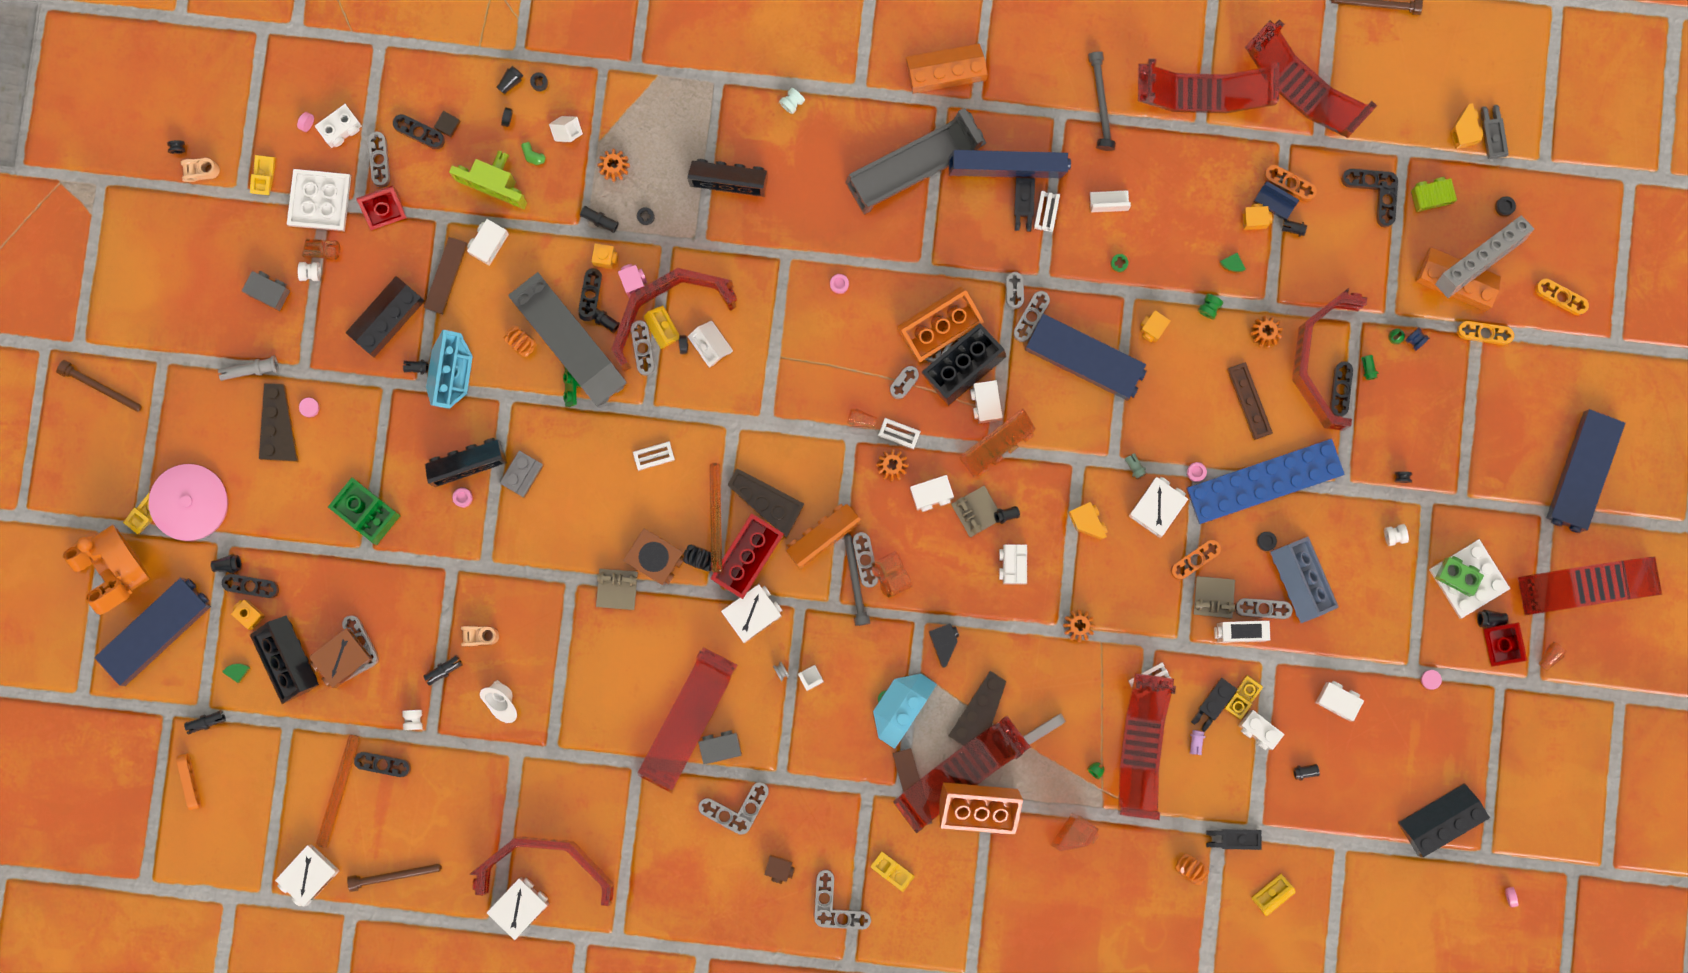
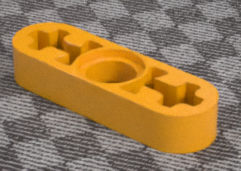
M1542 279L1535 286L1537 295L1574 315H1581L1589 308V303L1584 297L1550 279ZM1544 284H1547V289L1553 291L1554 289L1557 290L1553 293L1551 297L1550 295L1552 294V292L1548 290L1543 292V287H1541V285L1543 286ZM1559 292L1566 294L1567 299L1565 302H1560L1557 299ZM1581 302L1583 309L1577 310L1575 304Z
M1465 321L1457 328L1458 336L1464 340L1507 345L1514 339L1513 330L1505 326ZM1468 326L1469 330H1475L1478 327L1476 337L1474 336L1475 332H1469L1465 335V331H1462V329ZM1482 328L1489 329V338L1481 336ZM1504 331L1509 336L1505 341L1502 336H1496L1495 340L1493 339L1495 334H1502Z

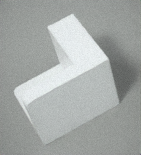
M561 116L549 124L553 138L557 142H572L583 134L577 117Z
M815 665L798 673L806 691L824 682Z

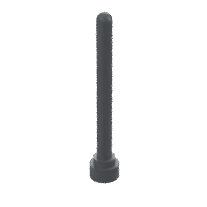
M1092 52L1088 54L1089 63L1094 67L1103 138L1111 140L1101 69L1104 56L1103 52Z
M846 534L844 541L857 610L854 622L855 626L870 624V618L867 616V612H864L852 537L850 534Z

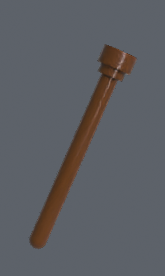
M1331 0L1333 4L1409 10L1412 15H1421L1423 0L1410 1V3L1385 0Z
M61 361L57 367L56 373L63 377L71 376L137 412L141 411L142 407L140 404L74 370V367L68 361Z
M435 864L365 878L357 877L356 875L347 877L348 889L350 892H354L365 885L439 872L442 866Z

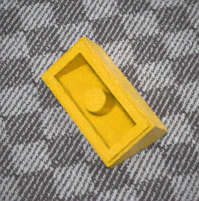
M663 305L648 311L643 316L660 349L679 340V333Z
M1280 874L1251 899L1263 914L1268 916L1295 894L1296 891L1288 880Z

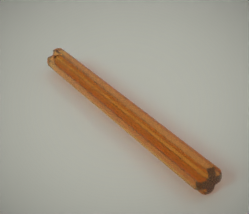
M711 463V569L713 573L722 572L720 464Z
M350 734L316 842V845L325 848L328 845L360 737Z

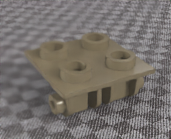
M985 486L951 504L969 537L997 523L994 513L998 508Z
M599 569L596 607L634 610L638 572Z
M1197 576L1194 615L1232 618L1235 610V604H1233L1235 580Z

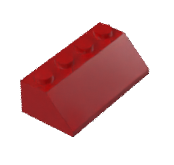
M751 513L710 579L741 599H744L784 533Z

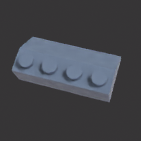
M1309 537L1271 551L1273 562L1277 566L1280 578L1285 585L1288 597L1294 606L1300 623L1339 608Z

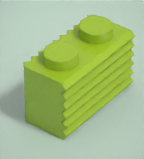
M1445 177L1434 179V182L1427 184V181L1419 182L1411 190L1416 212L1453 204L1457 201L1451 178L1445 179Z

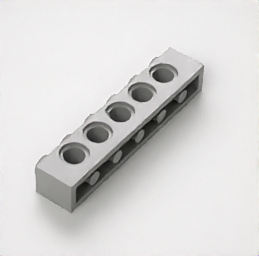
M1521 215L1445 271L1435 285L1447 298L1451 297L1523 243L1533 232L1534 228Z

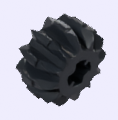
M688 545L683 554V561L704 571H711L717 556L706 549L695 545Z

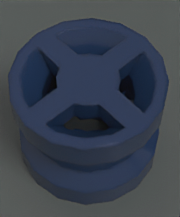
M1418 327L1405 341L1411 343L1413 349L1417 351L1430 338L1424 335L1422 329Z

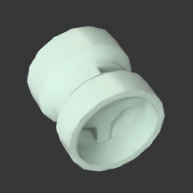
M791 88L788 91V96L782 97L779 103L787 112L793 114L796 111L797 105H802L805 99L797 90Z

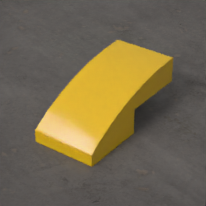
M255 155L250 193L270 195L276 157Z
M150 493L146 495L137 508L131 511L123 522L136 534H140L153 521L149 511Z
M881 852L871 865L873 870L902 892H904L915 877L884 852Z

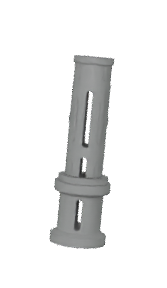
M274 355L269 359H255L253 363L219 369L218 373L222 374L219 375L221 381L251 374L261 376L266 372L273 371L276 373L279 371V365Z

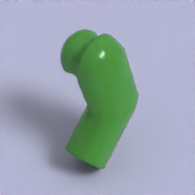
M530 142L521 144L527 162L534 165H540L545 162V155L533 152Z

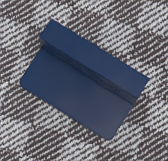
M1266 181L1253 202L1268 206L1270 212L1285 220L1288 219L1299 200Z

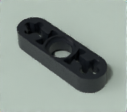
M403 114L397 115L393 119V127L397 132L432 149L443 147L445 139L439 131ZM404 120V122L408 126H410V130L405 126H401V128H399L400 126L398 125V122H402ZM417 127L424 129V133L420 137L414 135V130ZM428 134L433 138H436L438 136L440 142H435L433 144V141L427 137Z
M595 268L587 270L584 276L578 315L583 321L593 320L596 314L602 274ZM592 275L595 276L594 286L590 285ZM592 291L596 296L590 299L585 296V293ZM586 304L590 305L588 314H585Z
M1341 362L1334 369L1330 412L1335 417H1342L1349 410L1353 367L1348 362ZM1345 366V370H1348V373L1344 375V380L1337 381V379L1342 378V372L1339 369ZM1339 384H1343L1347 389L1344 395H1340L1336 390ZM1346 398V400L1341 401V407L1344 410L1338 413L1335 406L1339 404V399Z
M228 574L222 579V587L230 592L265 598H274L279 592L278 585L269 580ZM233 578L234 582L241 583V585H232V587L230 588V585L227 584V581H231V579ZM248 581L255 583V589L251 592H248L245 588ZM269 584H271V588H274L273 592H270L269 595H267V591L259 590L260 586L269 587Z
M360 752L354 758L355 766L361 770L396 777H405L411 771L410 763L404 759L368 752ZM365 755L367 760L372 761L373 757H376L373 762V769L371 768L372 764L369 763L362 766V762H359V759ZM380 759H385L388 763L385 770H380L377 766ZM392 760L395 761L393 765L396 766L404 763L403 766L406 767V771H402L400 774V770L392 769V772H390Z

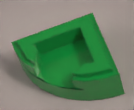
M1238 253L1220 261L1222 267L1233 272H1243L1246 270Z
M232 664L222 672L235 682L240 683L250 667L244 664Z

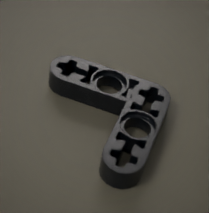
M1362 169L1346 170L1341 178L1343 185L1346 187L1378 190L1377 223L1384 228L1391 226L1396 219L1398 177L1393 172ZM1352 174L1353 178H1358L1360 174H1362L1360 179L1361 184H1359V179H1354L1351 183L1350 180L1346 177ZM1372 175L1375 179L1374 184H1367L1365 176ZM1379 176H1381L1380 180H1386L1387 177H1390V180L1393 181V183H1391L1389 186L1387 185V182L1381 181L1379 185H1377L1379 182ZM1384 195L1391 196L1392 203L1390 205L1383 202L1382 198ZM1392 208V210L1387 212V217L1391 218V220L1385 223V219H1382V217L1386 214V209Z

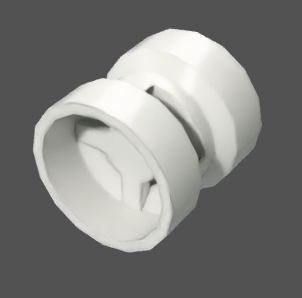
M299 262V281H306L307 279L320 281V263L313 262L312 264H307L306 262Z
M1405 524L1398 525L1396 528L1391 526L1384 528V536L1388 546L1395 545L1398 542L1401 544L1408 543L1409 536Z
M422 710L402 711V716L405 718L403 730L423 729V725L420 722Z

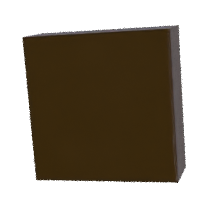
M443 111L434 128L452 137L461 121Z

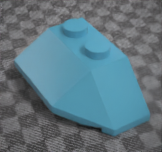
M442 330L432 348L426 383L430 405L450 409L467 394L473 356L461 333Z
M922 674L894 679L873 711L878 738L895 749L937 684Z

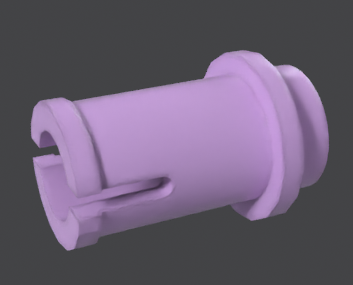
M1193 730L1192 734H1190L1192 739L1189 753L1202 755L1203 738L1206 736L1204 731Z

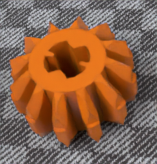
M612 149V154L609 155V152L605 151L606 157H599L602 161L597 164L599 168H602L599 173L600 175L605 174L604 178L606 180L611 177L612 181L615 182L617 176L620 180L623 179L622 173L628 175L626 169L630 168V164L627 163L629 159L627 156H623L622 151H619L616 155V150ZM614 162L617 165V167L613 168L611 166V163Z
M1264 315L1262 320L1257 318L1255 320L1256 324L1251 325V328L1255 331H1252L1250 336H1256L1253 342L1256 343L1259 340V347H1262L1265 343L1266 347L1270 348L1271 343L1277 345V339L1282 338L1279 332H1282L1283 328H1277L1280 321L1274 323L1273 316L1268 321L1267 316ZM1265 328L1267 331L1271 332L1270 334H1268V336L1267 333H1263V330Z
M515 325L509 328L503 337L509 346L525 357L531 354L537 345L532 337Z
M891 449V455L885 450L883 453L886 458L878 457L883 463H876V467H883L878 471V474L885 472L884 480L890 475L891 482L894 481L895 475L898 480H901L899 472L906 475L907 472L902 468L909 467V464L902 463L907 460V457L899 458L902 454L901 451L894 455V449ZM889 461H893V463L895 461L897 463L895 470H892V468H888Z
M1081 609L1077 610V616L1071 611L1072 619L1068 616L1064 618L1069 622V624H1063L1064 628L1069 627V630L1064 633L1065 635L1072 633L1070 640L1077 636V642H1081L1082 635L1087 641L1089 638L1086 633L1089 635L1094 634L1089 628H1095L1096 624L1089 623L1094 620V617L1087 619L1088 611L1083 616ZM1078 620L1081 624H1084V628H1081L1082 631H1078V628L1074 626L1078 623Z
M1183 854L1175 866L1178 873L1196 885H1201L1207 879L1210 872L1207 866L1189 854Z

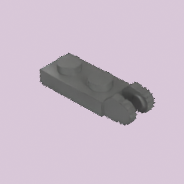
M1493 106L1492 113L1494 119L1492 120L1489 119L1487 107H1481L1482 126L1488 159L1507 157L1509 153L1499 106Z

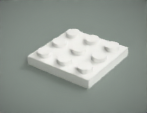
M293 169L287 225L345 231L351 175Z
M1480 539L1452 555L1463 561L1462 564L1468 567L1469 565L1480 569L1479 573L1484 575L1474 596L1469 597L1436 580L1459 619L1510 589ZM1443 561L1429 569L1434 579ZM1453 566L1448 567V573L1451 576L1455 574ZM1468 574L1465 577L1466 583L1471 585L1473 582L1472 577Z

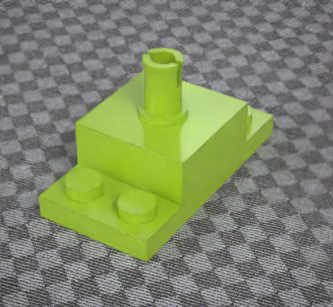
M498 151L492 165L475 159L470 172L469 169L458 165V168L451 166L449 173L455 181L521 209H525L527 205L521 191L514 188L516 181L511 173L503 170L509 158L508 154Z

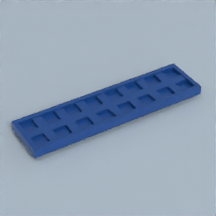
M1332 439L1186 489L1198 523L1202 524L1345 474Z

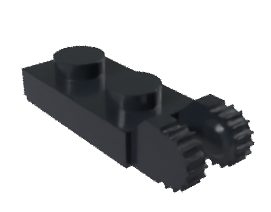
M1016 178L1015 231L1020 229L1021 216L1027 217L1026 229L1031 232L1032 217L1034 216L1035 178Z
M1221 678L1198 708L1199 711L1191 723L1195 725L1199 722L1203 713L1206 714L1209 718L1201 728L1205 732L1238 689Z
M1206 830V835L1209 836L1222 835V843L1208 842L1206 847L1262 850V830Z

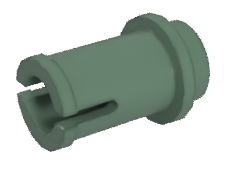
M1135 453L1125 458L1133 472V477L1135 476L1138 479L1146 474V468H1143Z

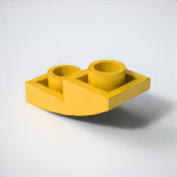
M1246 675L1225 709L1239 719H1242L1262 690L1263 685Z

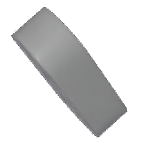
M1012 272L1006 278V302L1011 309L1020 308L1024 302L1023 277L1018 272ZM1013 277H1016V280H1020L1016 285V289H1013V283L1009 282ZM1013 292H1016L1017 299H1020L1017 305L1010 301L1013 298Z
M908 366L904 368L890 387V393L893 398H904L917 382L919 372L915 367ZM911 371H914L913 376L915 378H910L907 382H905L904 380L907 377L906 372L910 373ZM903 383L904 387L902 388V391L904 393H898L896 395L894 387H900V385Z

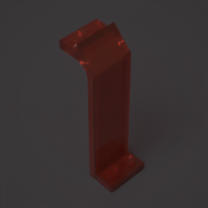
M704 647L702 651H699L696 663L638 771L639 777L673 793L679 777L729 685L737 664Z

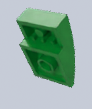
M351 477L328 506L330 510L375 545H378L401 516L353 477Z

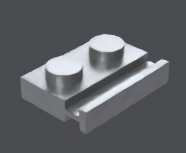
M519 451L500 484L525 498L544 465Z

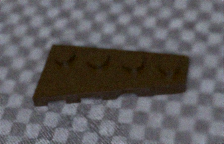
M264 383L259 459L299 462L295 449L296 444L293 438L285 385Z
M736 468L728 486L773 527L784 533L783 536L787 538L804 503Z
M991 671L948 735L964 747L970 745L980 757L982 752L974 741L978 739L983 747H985L1007 682Z

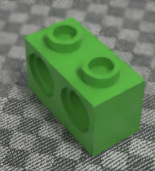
M1455 556L1445 558L1435 579L1469 597L1474 596L1484 577L1483 574L1479 573L1480 569L1472 565L1468 567L1462 564L1463 561ZM1449 566L1455 568L1454 576L1448 573ZM1467 574L1473 579L1471 585H1468L1465 581Z

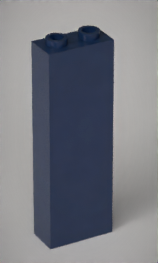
M954 150L949 156V176L1062 178L1071 168V159L1068 158V153Z
M1045 314L1042 315L1025 351L1127 401L1130 396L1134 398L1138 391L1136 384L1138 380H1143L1147 370H1144L1145 363Z
M1590 409L1583 412L1546 519L1551 520L1552 524L1561 527L1562 525L1570 527L1569 530L1575 533H1581L1589 529L1625 422Z
M179 578L94 657L119 686H126L211 607L207 603L209 599L202 592L199 594L196 591V585L189 578L187 580Z

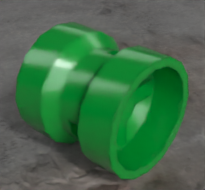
M1207 294L1204 298L1205 302L1203 305H1200L1198 312L1214 320L1217 316V310L1222 307L1224 302L1212 294Z

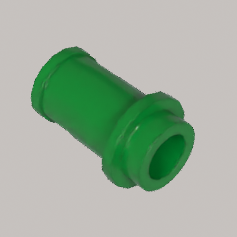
M1373 355L1361 357L1365 372L1363 377H1366V380L1378 378L1377 374L1379 373L1376 371Z

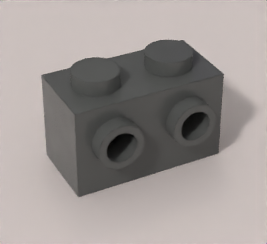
M252 271L242 292L280 311L290 293V290L286 288L287 284L277 279L275 282L270 280V276L262 271H259V273Z
M732 730L721 732V737L714 738L713 735L702 737L703 741L698 742L703 765L742 756L738 734H733Z

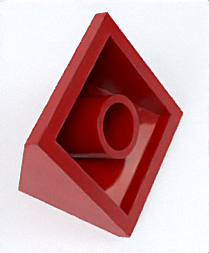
M393 185L356 198L370 230L406 218L398 191Z
M1519 622L1483 629L1491 667L1528 661Z

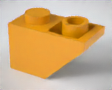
M1473 103L1463 110L1451 130L1455 149L1476 145L1482 140L1483 130L1478 125V111L1476 108L1474 109Z
M1089 502L1068 512L1077 531L1100 540L1107 537V528L1103 522L1100 523L1097 517L1100 514L1096 505L1092 506V503Z

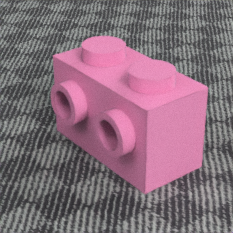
M632 264L623 266L618 273L628 298L637 297L635 292L639 290L642 295L646 294L644 284L647 283L642 269L638 270L637 266H632Z

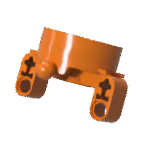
M114 524L97 535L81 537L76 544L69 547L63 553V559L74 572L82 571L93 564L104 580V583L86 595V601L95 613L99 615L128 600L134 589L150 580V576L143 564Z

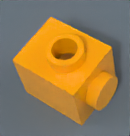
M1253 204L1251 207H1245L1242 211L1244 230L1267 229L1270 223H1272V212H1269L1268 206Z
M595 243L592 264L596 267L613 269V264H616L618 252H616L614 246Z
M1155 310L1150 318L1146 316L1140 324L1143 327L1140 331L1143 334L1142 337L1149 342L1154 341L1156 343L1170 323V320Z
M240 600L233 607L234 611L231 613L248 630H253L265 617L248 600Z

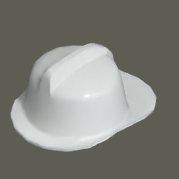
M497 680L490 687L481 690L480 698L497 719L505 723H512L516 720L517 711L512 704L513 694L510 688Z

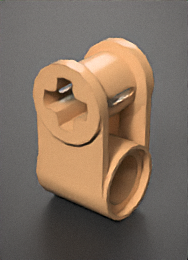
M209 158L180 161L183 166L184 175L182 176V181L185 182L213 179L220 172L219 166ZM211 164V170L206 172V167Z
M461 627L463 631V643H461V646L492 645L499 639V632L492 627ZM490 630L493 633V638L487 641L485 633Z

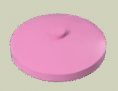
M194 464L178 465L165 471L155 481L149 495V511L155 525L166 535L182 541H195L212 534L222 524L228 510V495L222 481L212 471Z

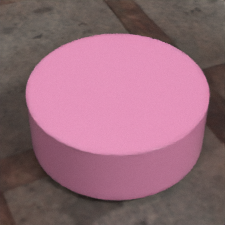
M308 112L303 113L297 123L298 129L307 132L313 125L314 116Z
M837 274L831 278L830 288L834 293L842 294L848 290L849 281L846 276Z
M305 398L299 404L301 414L306 417L316 416L320 409L318 402L313 398Z
M1195 462L1187 468V476L1193 482H1199L1206 477L1207 470L1202 463Z
M459 488L453 493V502L459 507H467L473 500L472 493L466 488Z
M1428 670L1422 674L1421 683L1426 689H1436L1441 685L1442 678L1437 671Z
M1514 887L1506 888L1505 893L1509 906H1518Z

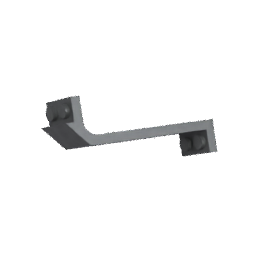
M963 108L958 111L955 118L948 124L849 174L845 183L863 214L871 211L874 205L949 167V156L954 150H978L986 144V141L984 140L983 133L974 123L971 113Z
M538 272L508 295L597 407L606 403L610 396L624 388V385L627 384L625 379Z

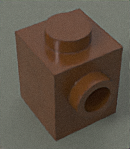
M770 855L764 875L772 877L771 881L782 884L783 881L787 882L788 878L792 879L795 867H792L793 862Z

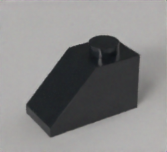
M951 623L928 632L942 668L947 666L958 642L957 637H959L956 626L952 627Z

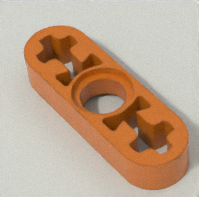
M1277 165L1269 166L1264 173L1266 181L1303 201L1312 200L1317 193L1316 187L1312 183ZM1273 170H1275L1277 172V176L1281 178L1283 175H1285V177L1283 178L1281 183H1279L1280 178L1274 177V179H1272L1271 174L1269 172H1273ZM1286 179H1293L1296 183L1295 187L1288 188L1285 184ZM1301 183L1302 186L1300 188H1302L1303 190L1309 188L1311 194L1305 196V192L1303 190L1299 189L1298 192H1296L1295 190L1299 187V184Z
M1215 540L1207 541L1175 563L1171 568L1172 576L1178 580L1186 578L1218 556L1221 552L1220 544ZM1208 544H1210L1211 546H1216V549L1214 550L1215 554L1210 552L1204 556V554L1199 551L1200 549H1202L1203 552L1208 550ZM1197 554L1201 557L1199 565L1191 563L1192 555ZM1184 560H1186L1189 567L1183 571V576L1181 574L1177 575L1176 567L1179 566L1181 568L1185 566Z
M188 753L176 757V762L187 807L189 810L201 808V800L190 756Z

